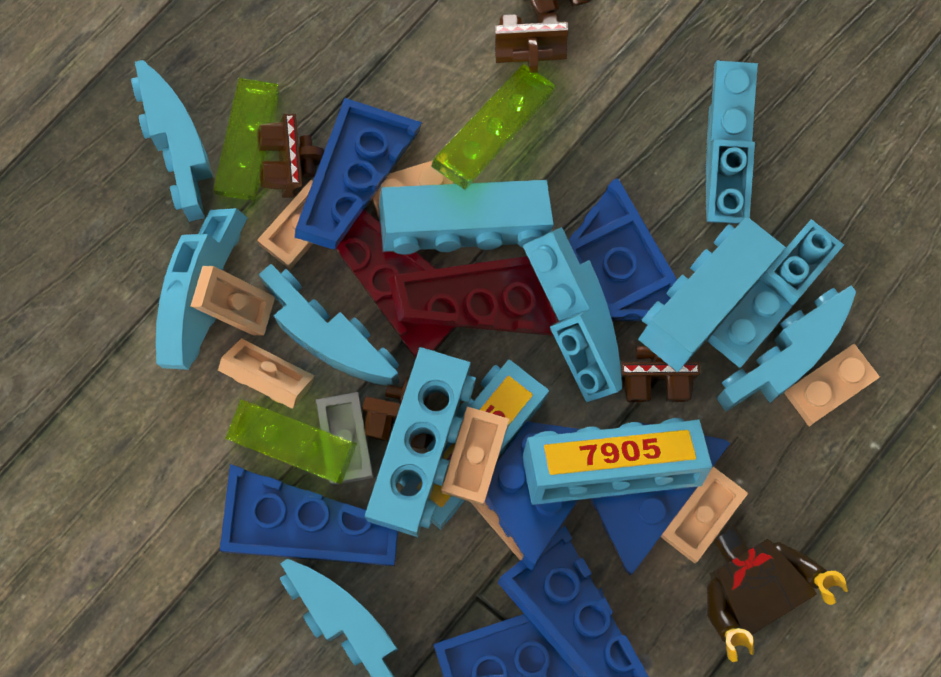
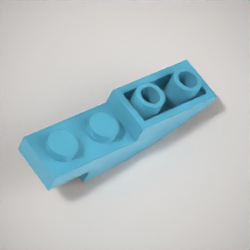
M143 60L135 61L138 77L131 78L137 102L143 101L145 114L139 115L143 136L145 139L151 138L157 150L163 151L168 172L174 171L176 185L170 186V191L175 209H182L189 222L203 219L205 214L198 181L212 178L213 174L200 136L183 103L168 83Z
M717 60L714 64L712 104L709 106L707 130V222L740 224L746 216L750 218L755 142H752L758 63Z
M237 208L210 210L198 234L181 235L165 275L157 314L156 363L161 368L189 370L191 364L199 355L200 346L209 327L216 320V318L190 306L202 266H215L224 271V265L233 247L241 237L240 232L247 217Z
M811 219L713 332L707 342L741 368L844 244Z
M562 227L524 244L523 248L559 322L550 326V329L586 403L617 393L622 389L616 335L605 296L590 260L579 264Z
M270 264L258 274L264 287L283 306L274 315L279 327L301 347L331 367L353 377L385 386L388 384L397 385L400 382L398 372L395 370L399 366L396 359L384 347L377 351L367 339L371 335L357 318L353 317L349 321L339 312L327 323L326 321L330 318L327 311L315 299H312L309 303L298 292L302 289L301 284L287 269L280 273Z
M852 285L840 293L835 288H832L813 302L817 307L813 311L804 315L799 310L780 324L783 331L774 340L778 347H773L756 360L759 367L748 374L742 368L722 382L725 389L716 399L726 412L759 390L771 403L809 371L827 351L841 330L856 294Z
M290 559L280 563L286 572L285 575L280 577V580L293 600L301 597L309 612L305 613L303 618L315 637L318 638L324 634L328 641H332L345 633L348 639L341 644L355 666L362 662L371 677H394L384 659L399 649L371 613L347 591L313 569Z

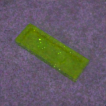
M238 78L213 188L216 195L256 200L260 182V165L266 155V151H259L257 130L260 124L273 122L280 90L278 84Z
M240 399L225 437L229 441L339 484L343 482L357 446L355 442Z

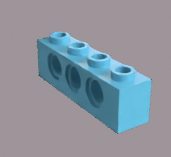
M419 347L365 513V518L368 522L418 537L421 527L429 529L437 504L430 501V497L435 484L443 486L450 460L443 459L448 442L456 444L463 421L462 418L456 417L461 401L469 403L476 377L469 375L470 362ZM435 392L442 393L448 398L449 403L441 411H431L424 405L428 395ZM421 433L431 435L436 441L434 448L424 454L415 452L410 446L412 439ZM415 475L422 481L421 490L414 496L400 494L397 490V484L402 477Z

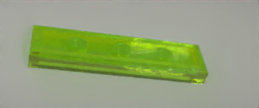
M522 64L434 157L431 167L466 190L549 99L556 85L538 73H529V67Z

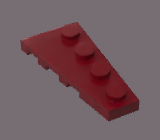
M363 210L337 246L336 251L416 359L419 347L436 352L457 327L398 321L389 279L393 275L436 268L416 252L411 254H398L394 251L383 252L380 223Z
M528 256L397 274L389 279L398 321L554 336L550 326L559 322Z

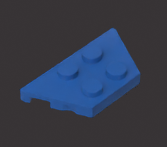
M616 178L612 180L607 191L598 203L592 207L584 218V222L568 241L579 264L590 260L605 296L612 321H642L657 301L665 305L671 299L666 293L677 279L621 182Z
M526 422L495 466L485 502L489 509L498 515L501 528L507 537L511 536L523 554L522 561L530 570L534 569L579 500L531 504L522 458L527 438L544 431L565 434L574 433L580 429Z
M704 435L713 467L730 443L725 439ZM697 487L589 498L594 510L598 512L602 520V526L609 540L612 541L626 573L629 575L634 573Z

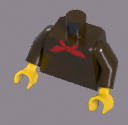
M735 527L713 540L727 563L710 573L711 581L707 586V616L722 641L726 642L727 656L732 662L738 661L737 652L734 647L739 645L745 646L750 654L754 655L752 635L817 595L814 588L820 589L822 599L829 605L836 603L834 595L828 591L830 587L838 586L844 592H848L845 578L841 573L827 571L807 555L781 542L772 543L766 539L749 549Z

